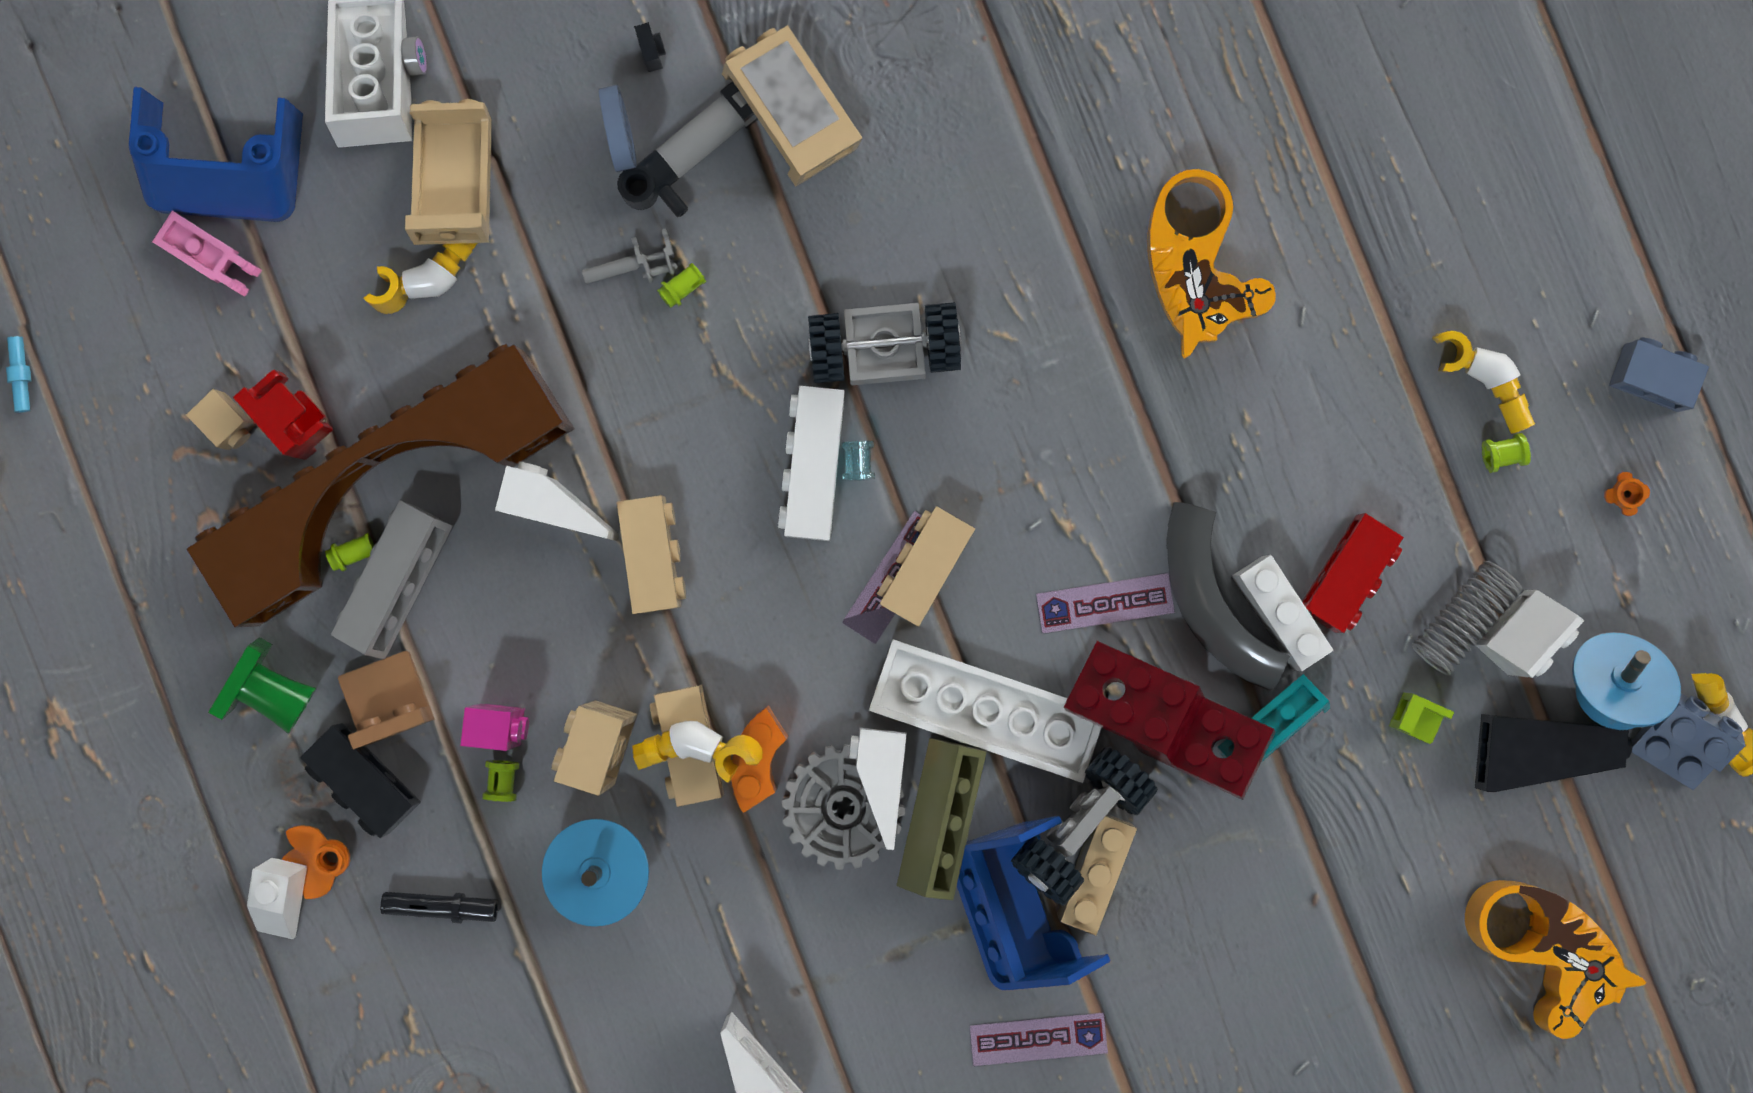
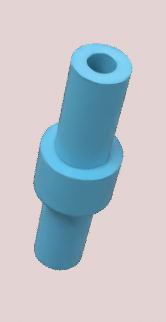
M20 336L8 337L10 366L6 367L7 383L12 384L14 412H30L28 383L32 382L30 366L26 365L24 340Z

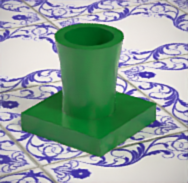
M259 637L247 646L208 713L223 720L236 708L240 701L273 721L289 734L309 703L316 688L294 681L261 665L273 644Z

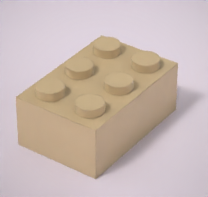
M596 700L578 706L576 711L571 710L564 727V733L569 734L564 748H558L551 769L557 771L554 782L597 796L613 787L638 714Z

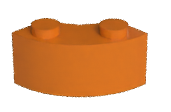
M769 705L749 722L741 734L752 737L760 744L763 751L761 761L758 765H747L742 757L735 754L732 757L733 763L738 766L735 775L731 779L737 803L743 813L774 794L777 790L772 776V760L777 749L789 736Z

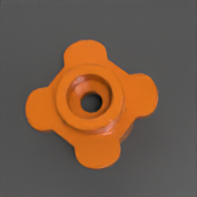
M1621 472L1617 475V482L1612 489L1605 491L1604 498L1607 503H1614L1621 508L1623 515L1633 516L1638 512L1637 507L1641 506L1650 496V489L1640 480L1633 478L1630 472ZM1626 490L1630 492V496L1628 498L1624 495V492Z

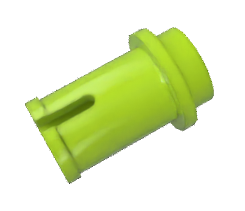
M691 263L667 283L662 281V287L657 292L669 308H672L674 305L679 307L682 305L680 301L699 286L705 284L706 280L699 269Z
M366 533L361 537L338 546L336 543L331 544V549L326 550L325 554L332 570L340 569L344 572L347 570L346 566L370 557L374 542L369 533Z

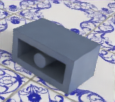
M1642 337L1640 340L1624 344L1609 386L1676 412L1694 409L1709 366L1697 362L1698 357L1684 351H1675L1673 353L1662 349L1663 344L1654 339Z

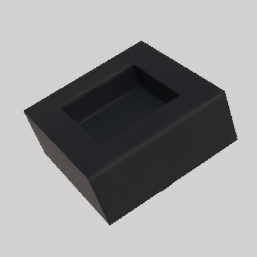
M649 22L634 26L648 72L662 69L660 56L666 55L660 32L653 34Z

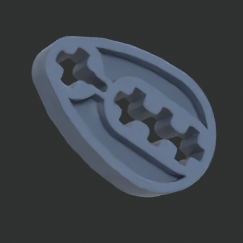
M618 85L600 88V105L615 171L620 172L636 168L635 146L620 88Z

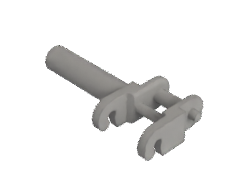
M662 229L666 245L662 252L645 256L641 254L637 238H631L635 255L582 270L585 283L589 284L639 269V267H645L646 272H643L642 275L643 278L648 277L649 283L653 282V276L670 272L671 276H675L673 269H677L676 263L672 264L670 260L675 258L667 229ZM665 257L666 265L650 269L648 261Z

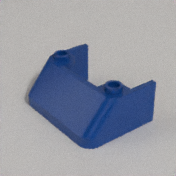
M134 87L129 150L143 198L149 207L165 214H170L174 211L179 215L271 222L284 221L292 215L296 203L303 113L286 98H278L275 135L260 134L251 137L243 147L242 163L169 158V140L161 131L164 103L142 87Z
M1060 816L1022 822L966 842L957 889L987 975L993 985L1000 990L1070 985L1110 962L1108 954L1082 957L1078 943L1073 936L1064 930L1051 931L1037 889L1032 883L1030 884L1026 881V878L1020 875L1017 871L1018 869L1012 865L1011 859L1025 842L1034 836L1040 840V833L1062 823Z

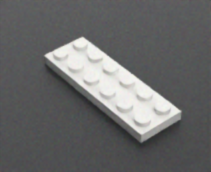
M892 639L869 708L871 712L1081 783L1084 781L1085 770L1089 766L1101 730L1100 726L1067 712L1063 708L1068 699L1066 697Z

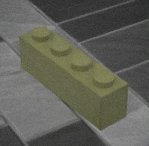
M929 738L896 886L927 898L954 899L986 751L959 743Z

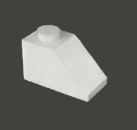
M270 858L252 870L247 908L257 931L289 939L296 937L307 872L306 865Z

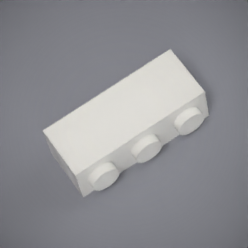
M1272 555L1261 556L1231 576L1280 652L1290 656L1288 664L1292 670L1303 671L1334 651Z

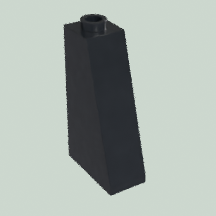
M1481 714L1475 788L1485 792H1499L1625 768L1626 759L1630 757L1632 752L1629 730H1615L1599 725Z

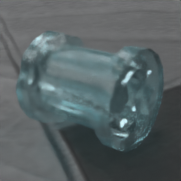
M848 441L841 443V449L845 450L846 473L842 474L843 481L875 479V473L871 471L870 449L874 448V441Z

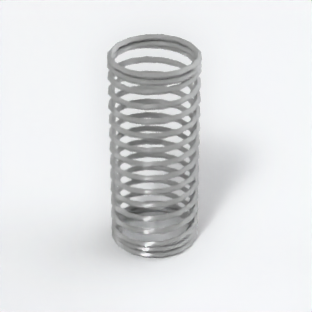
M1483 561V564L1479 566V572H1473V578L1468 579V584L1462 585V591H1457V597L1451 598V604H1446V610H1440V616L1435 617V623H1429L1430 629H1424V635L1418 636V640H1414L1415 643H1412V648L1436 670L1445 675H1451L1454 667L1449 661L1460 665V661L1455 655L1465 658V654L1461 649L1471 652V648L1467 643L1473 646L1477 645L1473 637L1482 639L1479 631L1488 633L1484 624L1493 626L1490 618L1499 620L1496 612L1504 614L1502 606L1510 607L1508 600L1515 601V596H1520V593L1523 592L1521 585L1500 566L1490 561ZM1476 575L1482 576L1488 584L1478 580ZM1498 576H1500L1501 578H1503V579H1504L1506 582H1508L1510 585H1508L1507 583H1505V582H1504L1503 580H1501ZM1471 581L1476 582L1482 590L1474 587ZM1465 587L1470 588L1477 597L1468 593ZM1487 589H1489L1490 591H1492V592H1493L1495 595H1497L1501 600H1499L1497 597H1495V596H1494L1491 592H1489ZM1460 594L1465 595L1474 605L1463 600ZM1454 600L1459 601L1469 612L1457 606ZM1449 606L1455 608L1463 618L1451 612ZM1443 613L1449 614L1458 625L1446 619ZM1438 619L1444 621L1455 633L1442 626ZM1432 626L1438 627L1450 640L1437 633ZM1427 632L1433 634L1444 646L1431 639ZM1422 639L1429 641L1436 650L1424 643Z

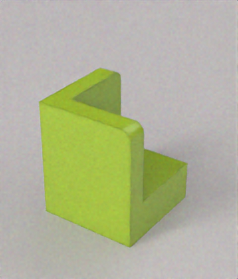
M1403 692L1389 727L1431 744L1443 718L1452 719L1454 712L1418 695Z

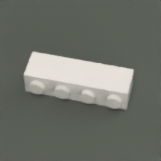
M799 386L798 395H791L789 416L796 417L795 432L787 433L786 454H792L791 469H784L782 491L789 492L787 506H780L778 528L785 529V537L830 541L845 398L844 390Z

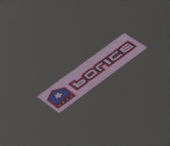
M916 511L913 512L842 622L874 644L877 643L895 615L894 612L880 605L883 597L879 596L877 592L887 575L893 578L897 575L902 565L895 561L906 542L914 545L920 535V532L914 528L922 515Z
M1168 573L1036 594L1042 634L1175 613Z
M1104 1013L970 1026L974 1066L1108 1053Z

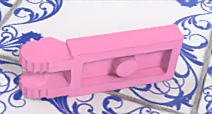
M174 211L170 213L152 241L217 283L221 282L243 296H246L249 291L246 285L237 279H232L225 275L231 264H237L251 276L258 277L262 271L257 266L240 257L238 251Z

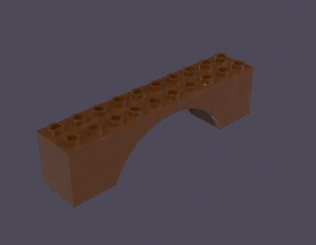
M507 344L497 347L487 355L488 361L478 367L472 364L460 370L455 375L456 381L446 387L438 385L428 390L422 396L424 401L414 407L406 405L390 415L392 421L380 428L378 425L364 430L358 435L360 441L348 448L343 445L332 450L325 456L327 461L315 469L313 466H308L300 470L292 477L294 482L283 489L281 486H277L268 490L260 496L262 502L251 509L246 506L236 510L227 517L229 522L219 529L211 527L199 533L195 537L197 542L188 547L187 551L234 627L261 626L322 587L320 571L321 553L330 520L341 500L352 486L367 472L382 462L399 454L420 448L450 446L478 451L496 463L515 467L519 464V461L523 462L574 430V427L529 355L514 344L510 347Z

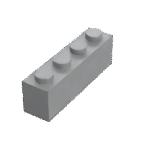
M399 500L396 508L388 517L387 526L379 541L371 550L370 559L363 573L355 581L353 592L345 608L339 613L331 636L364 655L386 659L453 525L419 507Z

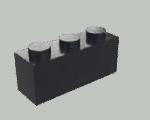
M343 723L332 725L300 757L307 764L305 770L315 781L319 783L324 782L333 791L331 796L337 804L344 809L350 808L360 818L358 824L365 832L371 836L377 835L379 838L390 834L421 801L366 746L352 749L348 735L352 734V732Z

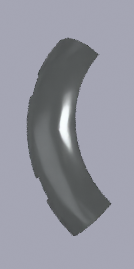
M1173 502L1168 523L1166 548L1168 549L1169 580L1174 598L1184 620L1201 645L1220 663L1226 666L1227 669L1254 685L1267 690L1274 689L1285 670L1290 656L1270 648L1251 635L1238 622L1225 603L1217 586L1211 558V537L1216 512L1191 504Z

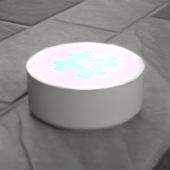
M420 37L404 38L401 43V54L407 73L411 76L426 74L427 59Z

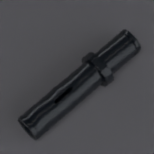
M384 892L381 898L380 910L381 914L444 918L451 919L452 923H462L463 920L495 922L499 904L497 899L465 897L464 893H455L454 896Z

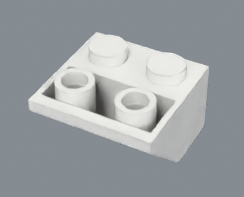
M1524 590L1504 614L1499 617V620L1488 629V633H1485L1482 639L1478 640L1475 646L1507 675L1530 678L1536 675L1538 677L1550 668L1553 663L1551 657L1560 647L1566 648L1579 635L1577 628L1584 620L1540 591Z

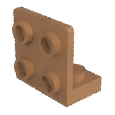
M409 651L400 652L338 677L357 732L348 735L352 749L367 746L435 720Z

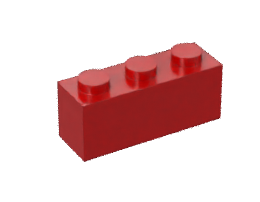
M1366 513L1357 514L1302 601L1312 618L1335 633H1345L1346 629L1351 631L1362 616V611L1359 609L1366 597L1371 599L1380 588L1382 580L1379 577L1386 565L1391 567L1400 556L1402 548L1399 545L1404 537Z

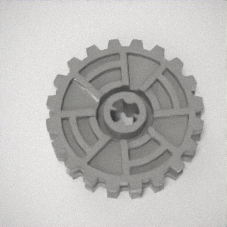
M844 744L840 751H836L833 745L826 746L825 754L821 756L815 751L809 754V763L807 765L799 763L796 766L794 772L797 778L788 779L785 789L790 792V795L784 796L782 799V808L789 811L788 814L784 815L783 822L785 827H792L793 829L789 836L792 843L801 842L803 845L801 853L806 858L814 854L818 857L817 864L824 867L828 861L834 862L835 869L843 870L845 863H852L855 869L862 867V860L867 857L874 862L879 859L878 850L881 848L886 849L855 766L856 759L849 758L850 744ZM902 787L900 790V799L904 797ZM844 797H848L851 799L850 806L854 805L853 811H845L843 815L837 814V806L833 807L834 801L841 802ZM899 803L898 817L905 816V807ZM897 821L896 834H899L902 826Z

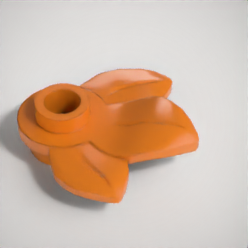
M305 825L289 828L286 830V836L293 849L281 860L306 865L304 898L315 899L322 897L332 889L335 877L341 875L348 868L350 852L345 844L335 839H327L318 828ZM327 852H334L337 855V863H332L327 859Z

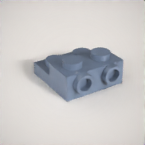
M1682 693L1678 706L1667 719L1656 725L1643 727L1631 740L1632 753L1692 790L1713 769L1721 772L1746 745L1742 733L1743 730L1737 722L1727 716L1719 717L1711 712L1709 707L1695 696L1688 698Z

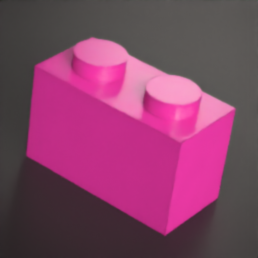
M481 703L465 707L460 746L503 751L520 746L521 740L527 739L529 730V718L524 717L525 708Z

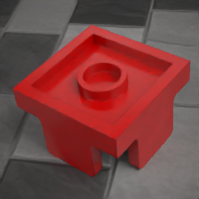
M275 369L269 372L251 389L244 387L233 396L235 401L283 455L307 460L317 451L314 447L333 431V428L328 423L322 422L326 416L312 399L302 390L293 394L285 385L289 378L284 373Z

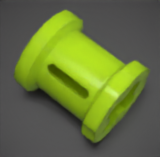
M1522 432L1514 434L1511 439L1497 442L1489 439L1482 442L1483 462L1490 473L1498 472L1499 467L1517 463L1520 466L1529 465L1531 461L1529 443Z
M486 760L485 767L489 769L487 791L483 792L482 799L500 802L516 801L517 795L513 793L515 770L519 769L520 763L504 760Z

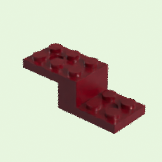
M1096 641L1063 707L1067 712L1134 742L1139 752L1241 800L1244 799L1276 733L1274 728L1205 698L1200 686L1099 641ZM1113 682H1120L1125 685L1124 695L1117 700H1110L1105 697L1107 686ZM1221 739H1228L1234 743V751L1227 758H1219L1213 753L1215 743Z

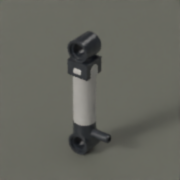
M733 81L720 91L721 97L638 163L636 168L622 171L617 185L627 205L636 210H645L653 206L658 196H660L676 217H681L688 211V207L672 189L671 185L743 126L747 129L758 120ZM638 180L647 182L648 186L643 194L634 196L629 193V188L633 182Z

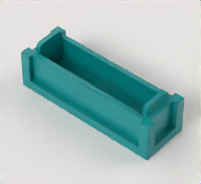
M1304 674L1251 718L1274 728L1276 732L1262 761L1321 711L1326 713L1330 709V701ZM1228 739L1217 747L1223 758L1229 757L1234 751V743Z

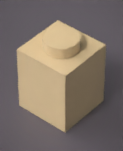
M212 389L186 414L217 448L225 450L237 449L242 446L251 436L249 431L256 425L226 393Z

